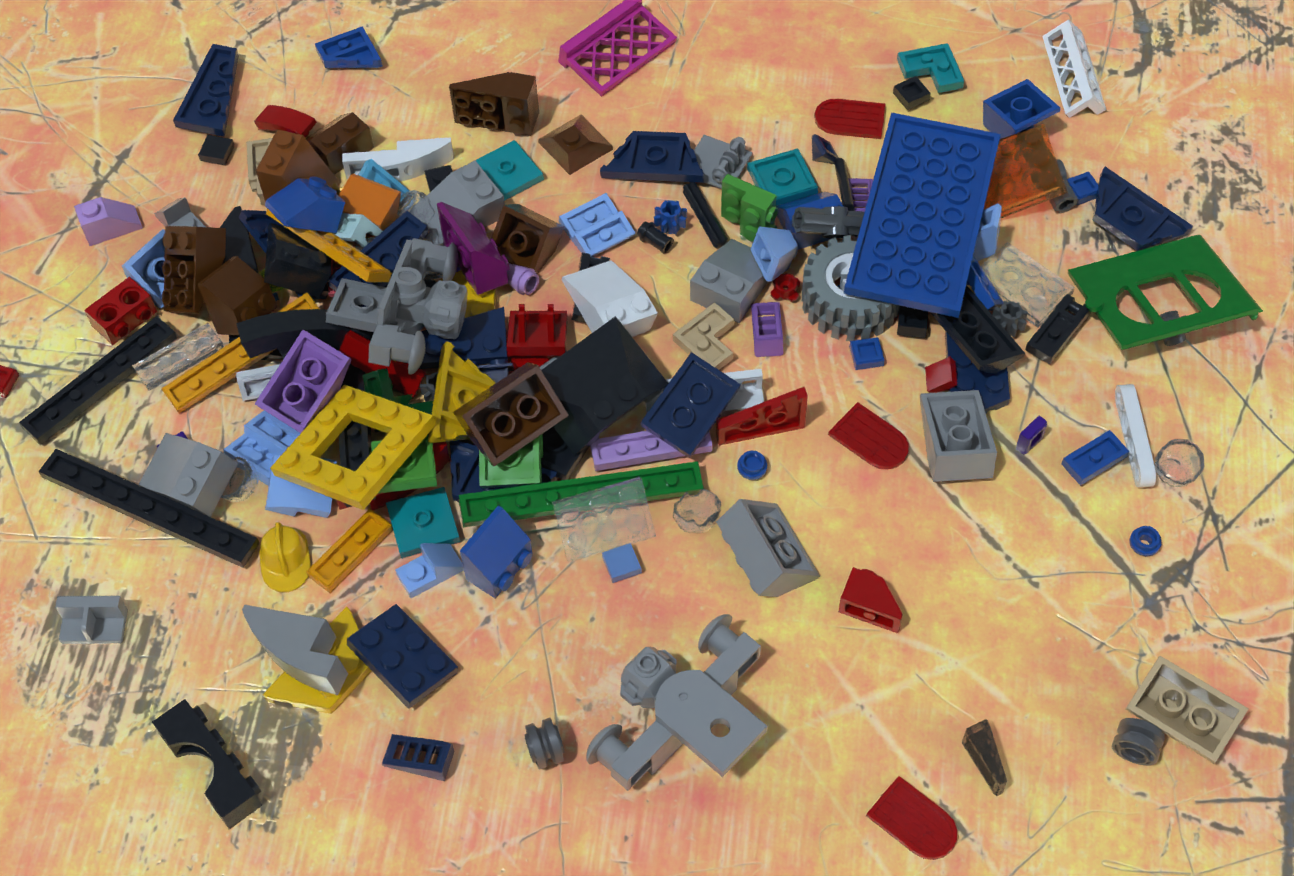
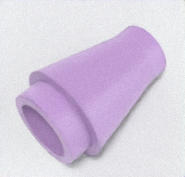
M509 263L510 270L507 271L508 284L521 295L532 294L539 284V276L535 270Z

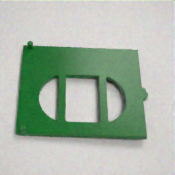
M1201 235L1190 236L1068 270L1069 277L1086 299L1085 306L1090 312L1096 313L1121 350L1249 316L1251 320H1256L1258 313L1263 312L1261 307ZM1184 274L1198 276L1213 283L1221 295L1219 302L1213 308L1209 307ZM1173 277L1199 312L1163 321L1138 285ZM1124 290H1127L1152 324L1137 322L1122 314L1116 305L1118 296Z

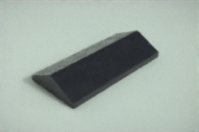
M967 285L959 318L930 312L980 371L997 374L1025 355L1021 347Z

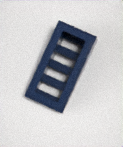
M392 734L382 766L445 782L455 751L452 743ZM398 745L404 746L400 759H393ZM410 748L415 749L412 760L407 761ZM422 751H425L427 753L424 762H418ZM433 754L438 755L436 764H430Z

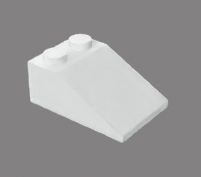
M612 260L563 276L561 279L592 333L616 316L629 334L634 337L650 331L658 314L645 290Z

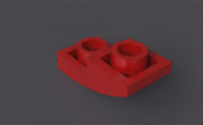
M267 105L254 120L258 130H282L300 134L304 137L309 135V131L317 123L315 118L305 113L277 105Z

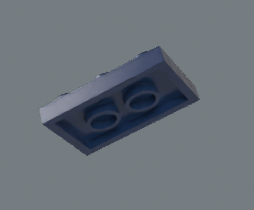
M691 352L642 419L640 426L688 458H691L736 395L741 384Z
M397 604L347 638V646L408 709L458 672V666Z

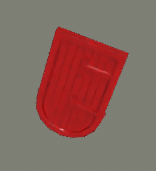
M828 99L817 106L814 113L815 123L822 131L834 135L881 139L885 103Z
M859 402L828 432V435L878 469L888 470L897 468L904 463L908 456L909 443L907 438L898 429Z
M900 776L895 779L866 814V817L895 838L909 851L923 859L936 860L943 858L953 850L957 842V827L950 815Z

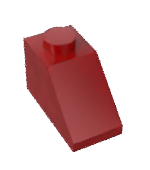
M852 568L840 598L838 612L898 633L903 614L883 577L868 569Z

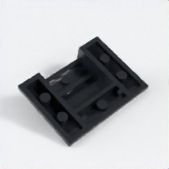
M616 316L541 370L569 415L554 425L553 429L574 456L598 440L601 432L643 401L648 403L669 384Z

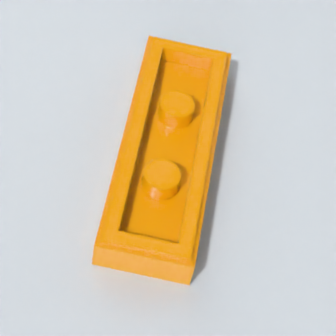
M369 509L306 571L308 577L331 593L393 531L392 525Z

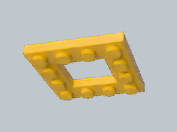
M343 385L270 469L274 476L364 510L434 428L437 422L431 414ZM351 421L388 433L356 471L320 458Z

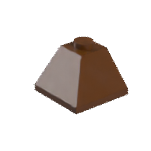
M582 114L538 139L539 144L569 175L613 150V146Z

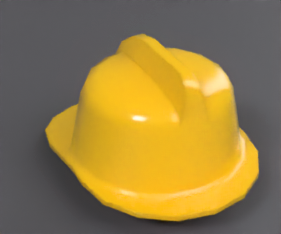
M276 522L275 527L269 529L261 540L259 550L261 574L264 582L270 589L277 592H291L301 587L308 578L306 573L310 568L308 541L306 535L300 530Z

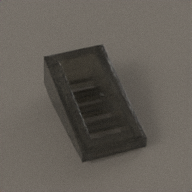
M985 719L966 728L962 744L991 791L997 797L1003 793L1007 779L990 724Z

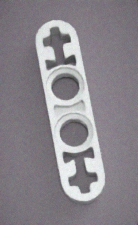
M1133 384L1117 385L1115 389V403L1125 445L1129 450L1128 458L1135 485L1138 488L1154 487L1156 470L1135 386Z

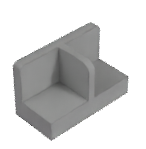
M57 596L55 608L62 617L59 640L62 644H111L123 642L128 609L120 596Z

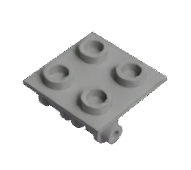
M703 135L694 150L699 167L704 173V183L721 189L724 177L729 174L738 178L753 152L746 150L745 140L742 137L732 139L729 144Z

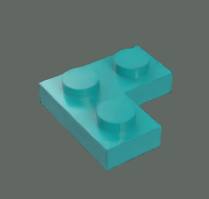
M948 43L898 53L897 61L905 79L930 74L938 93L964 87L963 76Z

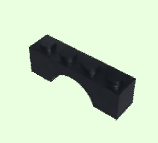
M184 699L152 721V723L176 758L186 755H199L213 762V778L204 794L228 829H231L262 806L257 796L262 791L251 776L245 779L240 773V770L244 767L233 752L227 755L222 749V746L226 743L215 728L209 731L204 725L208 722V719L200 707L197 705L192 708Z

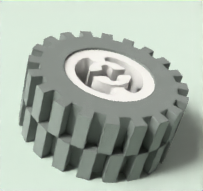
M851 235L843 236L842 242L839 243L836 238L828 240L827 248L820 244L816 247V254L811 252L804 267L801 299L804 314L809 313L808 320L812 325L819 322L818 330L825 334L829 329L832 331L831 337L838 340L840 334L847 335L846 341H854L855 335H861V339H868L872 331L876 336L882 334L884 326L888 329L891 327L894 317L897 318L900 305L844 294V287L857 242L851 241ZM841 277L840 288H838L834 281Z

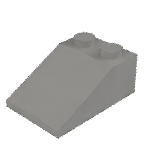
M475 160L451 172L410 213L427 225L428 233L424 237L426 241L444 246L437 203L444 202L472 214L476 222H481L484 228L498 221L505 203L503 194Z
M731 239L704 260L690 280V301L705 308H708L715 302L734 318L735 322L740 323L750 309L751 304L755 302L768 283L751 252V247Z
M979 390L921 393L920 405L927 460L933 482L993 478L997 450Z
M165 433L139 486L211 517L238 463L217 449L197 441Z

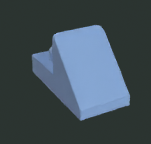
M422 543L420 544L422 556L395 569L397 577L410 598L464 571L463 564L451 544Z

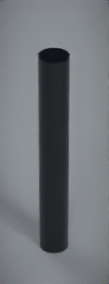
M837 158L834 161L842 205L847 207L848 211H854L845 160Z

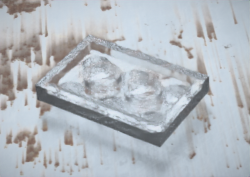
M1009 242L1003 244L995 254L981 265L1002 301L1019 302L1022 311H1028L1026 320L1037 328L1045 322L1066 294L1071 296L1074 292V286Z
M640 477L552 502L568 562L596 555L629 543L633 544L656 537L643 481Z

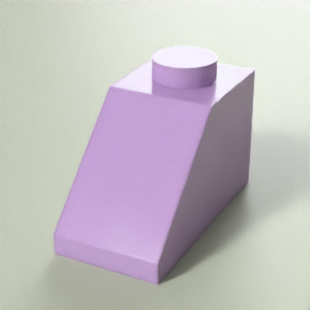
M99 197L74 206L89 246L143 229L134 205Z

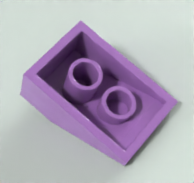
M302 330L255 402V405L299 433H302L340 390L352 359L307 331Z

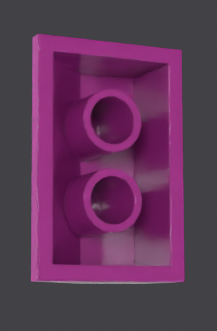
M444 202L437 203L444 246L449 247L451 242L457 246L459 253L458 267L476 294L479 295L508 284L507 271L510 270L507 258L505 255L500 256L495 241L492 238L488 239L483 224L481 222L477 223L472 214Z

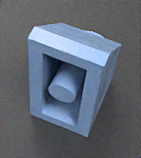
M998 203L983 210L973 257L977 261L988 258L996 252L1002 206Z
M761 226L758 228L751 252L766 281L771 282L787 271L792 259L797 255L798 244L790 230Z

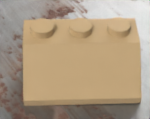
M1159 656L1125 710L1142 720L1154 724L1169 737L1215 764L1249 708L1164 657Z

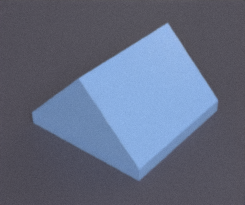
M164 229L157 233L122 265L126 277L130 276L149 293L154 305L159 309L164 306L162 301V293L164 291L162 267L165 262Z

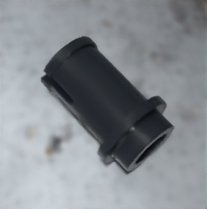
M643 222L637 231L640 241H647L663 254L671 248L674 241L672 237L657 229L653 222Z

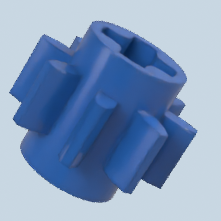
M665 200L660 207H655V227L660 226L663 233L677 234L680 228H686L687 209H681L679 201Z

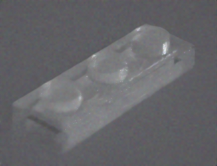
M209 323L137 362L132 367L147 390L150 391L222 349L224 345Z

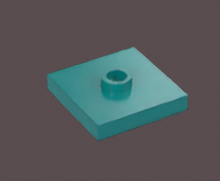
M515 140L476 160L503 194L504 201L544 180L543 173Z
M798 148L747 163V170L755 186L777 195L776 206L818 194V186Z
M445 487L386 502L401 558L422 553L420 548L422 543L452 545L460 542Z

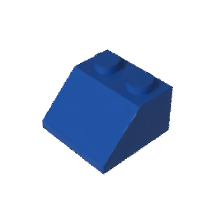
M1026 79L983 101V125L990 132L1001 134L1000 139L1060 112V107L1029 79Z
M313 176L309 179H296L265 202V206L286 227L337 233L345 201L337 195L336 190L326 184L325 180Z
M821 192L777 205V218L784 230H790L798 244L799 250L833 238H824L823 234L796 233L794 227H792V216L796 208L822 209L831 206H844L837 194Z
M500 506L496 507L460 550L466 580L495 599L501 591H506L511 586L515 574L520 568L524 569L530 563L533 556L530 538Z

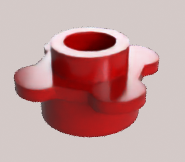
M785 273L773 280L774 289L771 291L773 299L778 300L781 298L788 299L789 301H796L798 299L797 288L800 286L798 278Z

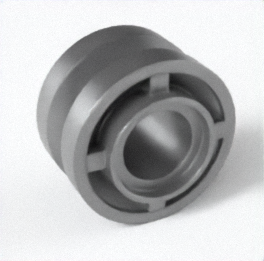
M550 717L542 720L540 728H537L533 723L525 725L527 733L524 734L532 762H536L539 770L547 767L549 759H552L555 764L564 762L563 753L565 751L558 728L556 724L553 725Z
M1137 718L1122 719L1117 729L1118 735L1114 737L1112 743L1113 751L1121 758L1138 765L1149 766L1156 764L1160 755L1159 749L1163 746L1165 740L1163 731L1145 720Z

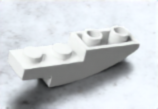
M451 137L397 141V150L342 153V162L346 179L353 173L358 175L365 161L372 159L396 180L401 182L424 175L425 170L444 166L454 159Z

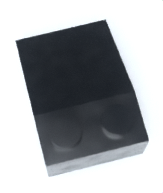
M270 223L268 226L264 282L302 294L307 292L310 296L319 298L331 275V258L288 228Z

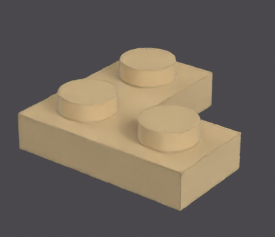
M714 302L673 333V341L688 355L692 352L720 370L733 360V352L719 341L718 338L734 326V318Z

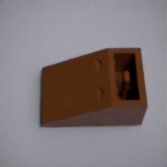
M507 72L450 84L449 90L455 123L518 135H532L539 115L536 76Z
M165 226V234L163 236L165 262L162 267L164 274V291L162 293L164 311L199 313L204 299L198 283L222 265L225 259L226 228Z

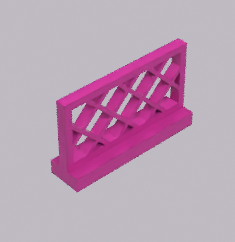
M624 0L562 44L559 49L558 62L564 68L569 66L602 97L673 45L677 37L642 5V0ZM641 15L648 22V26L633 25V20ZM618 31L630 32V40L615 39V33ZM633 32L648 33V41L633 40ZM651 34H662L666 40L663 42H651ZM600 44L611 45V53L596 52V47ZM614 46L629 47V55L614 54ZM633 47L647 48V54L644 56L632 55ZM581 58L592 59V67L580 66L576 61ZM595 59L610 60V69L595 67ZM614 61L629 62V67L625 70L613 69ZM595 74L609 75L610 81L601 86L594 79Z

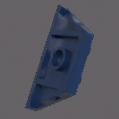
M632 131L626 138L625 143L619 146L613 153L614 159L607 166L603 165L600 168L601 178L704 183L703 170L699 167L694 150L691 149L686 133Z
M1106 166L1103 168L1099 178L1092 219L1094 222L1136 251L1186 236L1191 232L1193 225Z
M945 331L946 358L950 356L955 360L957 386L948 389V391L979 390L986 414L990 410H998L1007 406L1010 400L1007 367L997 374L978 370Z
M460 440L450 441L451 486L454 501L459 502L458 499L461 494L511 488H481L479 484V449L475 445ZM541 467L542 483L557 481V472Z

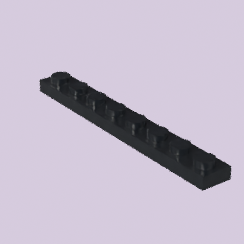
M58 449L54 450L38 471L42 478L242 568H244L260 544L257 537Z

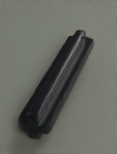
M695 182L685 184L683 186L684 196L713 246L717 249L721 248L727 243L728 237Z

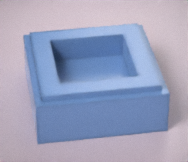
M631 543L602 552V558L612 583L642 573Z

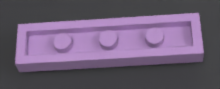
M649 431L599 438L590 445L595 471L685 456ZM709 432L693 455L712 452V441Z

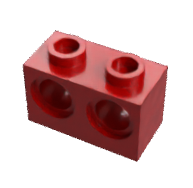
M130 276L84 310L91 326L112 346L120 339L125 338L140 324L148 321L157 312L151 295Z

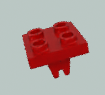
M519 304V311H510L507 356L553 357L563 355L566 351L567 311H554V304H548V311H525V304Z

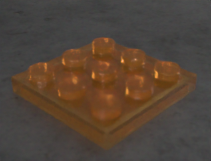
M1044 124L999 141L984 210L998 203L1002 206L1001 218L1068 193Z

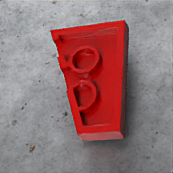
M805 386L718 419L716 421V437L719 446L805 428L808 399Z

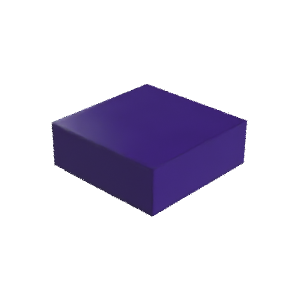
M1040 415L1020 433L1016 450L1024 455L1038 444L1044 437L1047 421Z

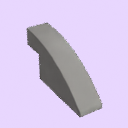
M244 605L242 611L253 634L270 658L283 671L314 689L334 695L339 694L348 672L338 656L328 654L336 639V635L326 619Z

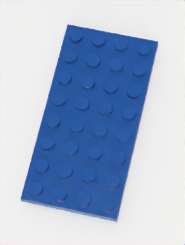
M891 112L846 279L844 294L959 318L1001 134Z

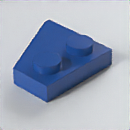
M363 26L315 43L316 51L325 68L382 67L381 58Z

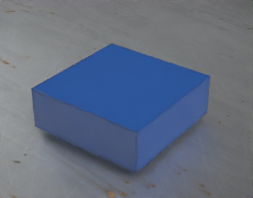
M1090 172L1067 179L1078 198L1076 205L1096 199L1098 183Z
M878 337L850 341L849 348L855 370L884 366L885 360Z

